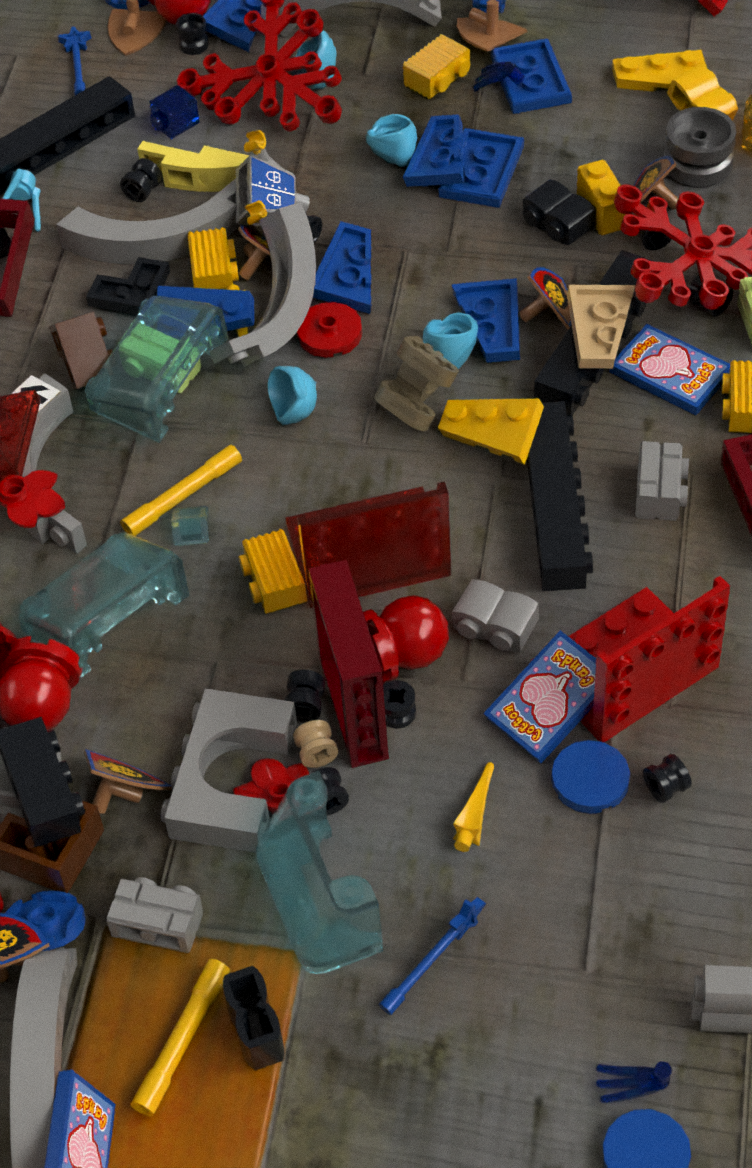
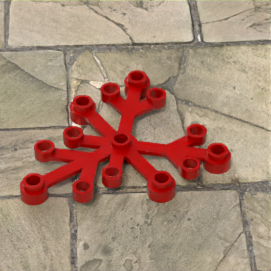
M260 0L266 8V21L255 10L248 12L244 16L243 21L250 31H259L265 36V54L257 59L256 65L232 70L222 62L217 54L212 53L203 60V66L209 74L200 76L197 70L188 68L183 70L177 77V85L185 95L196 96L201 93L203 88L213 86L202 94L201 101L208 110H214L219 120L224 124L232 125L237 123L241 117V108L262 86L263 99L260 102V108L267 117L276 116L281 109L276 99V81L283 85V110L279 121L288 132L296 130L300 125V119L295 113L296 96L312 106L319 119L324 123H336L342 113V108L334 96L326 95L320 97L306 87L319 83H325L328 87L337 86L342 80L337 67L327 66L323 70H319L322 66V61L318 54L312 51L307 52L303 56L289 58L308 37L318 36L322 32L324 25L318 11L315 9L302 11L295 2L287 4L279 16V8L283 6L284 0ZM289 23H297L300 29L277 52L278 35ZM303 68L308 72L293 76L287 73L288 71ZM252 79L235 98L230 96L220 97L233 82Z
M627 184L618 187L614 197V204L618 212L625 214L620 225V230L624 234L636 236L640 230L662 232L683 246L685 252L684 255L673 263L649 261L644 258L634 260L630 273L637 279L634 289L636 297L644 303L654 302L660 297L664 286L670 282L672 288L669 292L668 300L676 306H685L691 291L686 286L683 272L692 265L697 264L702 283L699 292L700 303L705 308L714 310L724 304L729 293L728 286L734 290H739L740 280L748 277L746 272L752 275V250H749L752 248V228H749L746 235L729 248L718 247L719 245L729 246L735 236V230L729 225L721 224L717 226L716 231L710 236L704 235L698 218L704 206V200L700 195L690 191L682 192L675 206L677 216L686 223L687 235L669 222L666 210L668 203L665 199L657 196L651 197L647 207L640 203L642 192L638 188ZM725 260H730L731 262H733L734 264H736V265L739 266L740 268L734 267L733 265H731L730 263H728V262L725 261ZM712 267L727 276L725 283L715 279Z

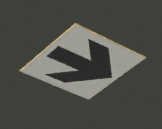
M31 375L6 400L35 416L60 391Z

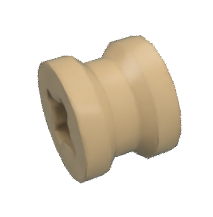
M312 720L300 725L293 733L295 745L301 748L299 753L301 762L306 767L318 768L325 766L338 755V747L336 742L330 739L332 732L330 725L326 721Z

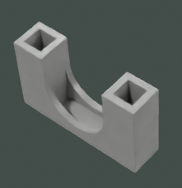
M205 688L201 703L196 702L193 707V728L191 734L184 736L182 743L183 760L181 766L174 768L171 780L173 792L171 798L165 799L163 802L161 822L166 824L169 839L260 854L270 821L267 800L218 791L204 780V775L209 765L218 756L235 749H255L288 755L293 733L297 725L295 705L291 701Z

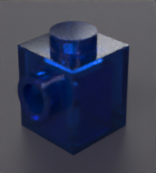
M179 85L149 101L151 124L157 131L163 132L170 139L200 123L197 99Z

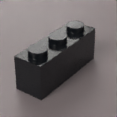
M42 716L0 729V755L35 848L81 833L79 816L85 815L79 792L71 794L68 784L73 783L69 766L66 760L59 762L56 753L61 752L56 733L54 729L47 731Z

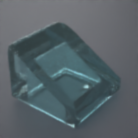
M186 507L173 510L171 526L173 543L175 545L208 543V507Z

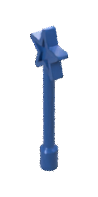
M75 26L71 27L68 34L58 35L59 43L65 44L66 53L72 50L75 73L74 95H77L86 89L82 78L80 49L87 50L86 41L91 39L90 31L78 32Z
M477 897L472 902L467 899L463 902L459 914L448 923L451 928L397 988H392L379 1003V1006L387 1014L392 1015L405 1000V994L455 938L460 940L468 928L478 924L477 916L486 905L484 901Z

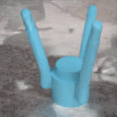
M17 169L12 174L9 186L2 199L27 201L31 198L33 216L35 218L34 228L35 231L39 232L41 230L39 206L41 190L35 187L36 178L31 172Z

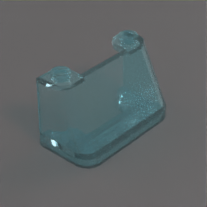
M158 295L145 299L140 305L137 317L96 377L93 376L86 385L85 394L87 395L90 410L160 443L168 431V426L162 424L163 418L167 411L172 413L175 408L173 403L174 396L202 354L210 355L209 351L226 343L229 338L223 310L210 303Z
M127 532L115 534L106 543L34 596H30L23 601L19 612L21 629L26 635L32 636L31 639L35 643L47 645L49 639H53L76 652L80 657L78 665L80 668H83L80 677L82 678L91 671V667L87 663L91 651L95 650L98 653L103 649L100 637L150 599L161 605L165 602L164 597H166L176 606L189 596L183 562L174 552Z
M319 771L300 777L291 783L256 846L259 867L298 961L304 970L312 974L328 973L383 952L379 903L370 884L362 877L354 875L344 876L332 881L320 855L321 841L324 838L332 837V829L327 820L325 806L328 800L327 788Z

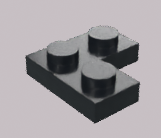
M138 257L128 279L97 274L86 296L88 306L149 317L157 301V286H164L169 276V262Z

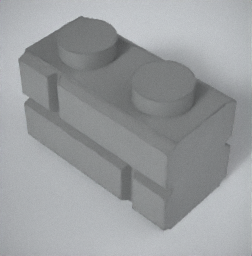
M642 441L640 443L635 516L638 519L654 520L657 517L659 520L676 521L679 517V508L687 507L688 486L681 485V479H688L689 458H682V446L680 443L664 442L662 445L659 442Z
M138 877L135 881L121 879L115 893V900L112 901L107 915V924L111 937L189 953L203 916L200 895L186 886L177 885L173 889L160 887L148 878Z

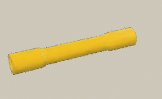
M228 445L208 459L203 466L157 498L143 504L120 520L125 533L131 538L135 537L155 523L160 516L207 483L219 478L242 462L240 452L235 446Z
M209 959L179 1020L154 1066L147 1072L130 1104L137 1112L152 1117L171 1083L174 1071L209 1006L215 1001L223 986L224 975L230 973L229 967L223 962Z

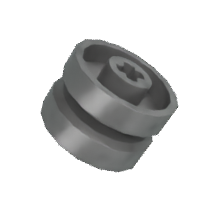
M691 107L681 110L672 116L666 126L664 156L673 158L677 165L669 172V176L681 184L693 187L711 186L720 183L729 176L733 167V149L736 141V127L731 118L717 109L708 107Z

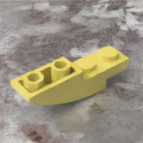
M142 141L138 147L139 159H149L160 168L165 187L199 192H220L236 178V168L250 156L205 145L200 153Z

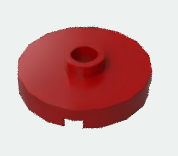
M337 302L319 303L310 307L302 325L297 331V338L303 350L323 358L334 357V354L342 352V355L351 352L359 345L363 336L361 317L356 310L346 304Z

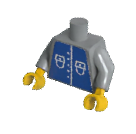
M256 130L246 133L249 142L244 144V150L250 152V156L236 168V223L254 225L261 234H264L259 220L280 208L302 202L304 210L307 211L309 197L296 193L295 175L283 169L268 155L265 149L266 137L263 131Z

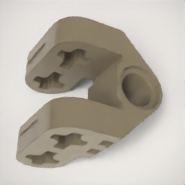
M419 336L404 337L397 351V355L403 360V363L397 372L396 379L382 381L374 395V399L410 427L420 431H427L435 418V412L423 402L439 386L451 387L459 370L454 364L444 358L440 351L433 350V346L429 343H423V339Z

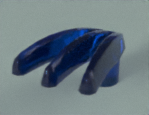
M511 62L493 63L481 69L482 74L476 78L477 83L473 86V90L477 92L481 88L501 81L505 77H508L514 84L519 85L525 76Z
M663 1061L658 1062L655 1068L598 1064L596 1071L599 1073L632 1078L597 1080L596 1087L609 1089L634 1088L603 1095L600 1098V1102L604 1104L627 1101L662 1091L670 1084L672 1073L670 1064Z

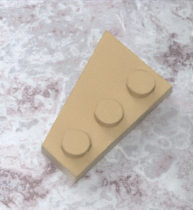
M635 285L568 286L567 299L579 368L613 369Z

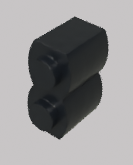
M549 179L523 198V216L525 221L533 227L536 226L541 230H546L552 240L564 245L572 244L596 226V208L584 197L572 194L568 188L558 181Z
M250 966L224 975L223 990L229 1016L234 1027L237 1029L241 1051L247 1064L253 1070H258L283 1061L284 1045L277 1014L270 1006L266 984L261 973L254 966Z

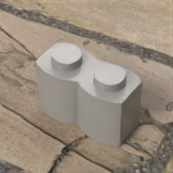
M472 579L452 611L453 628L466 638L488 640L499 650L521 652L539 620V603L523 594L504 591L489 582Z
M704 965L703 975H695L694 995L691 997V1020L699 1021V1031L752 1033V967Z

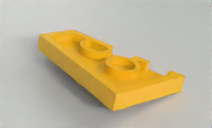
M702 50L612 59V71L617 88L654 92L657 88L669 89L672 79L700 64L706 68L707 66Z
M539 398L447 400L438 429L445 437L473 447L476 445L485 447L493 454L510 456L516 462L525 465L544 406Z

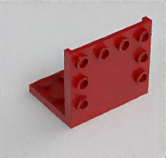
M721 576L714 579L713 589L675 613L646 587L568 636L596 658L594 706L580 722L599 742H606L719 668L730 585Z

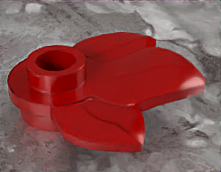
M36 470L25 477L10 475L0 482V504L7 508L8 518L14 524L23 528H33L37 523L38 516L43 518L52 517L64 510L66 505L63 498L51 489L57 481V473Z
M259 759L251 768L252 781L233 788V793L235 795L266 799L268 810L271 814L277 817H287L294 814L300 807L302 783L305 777L309 775V771L302 763L285 768L276 759Z

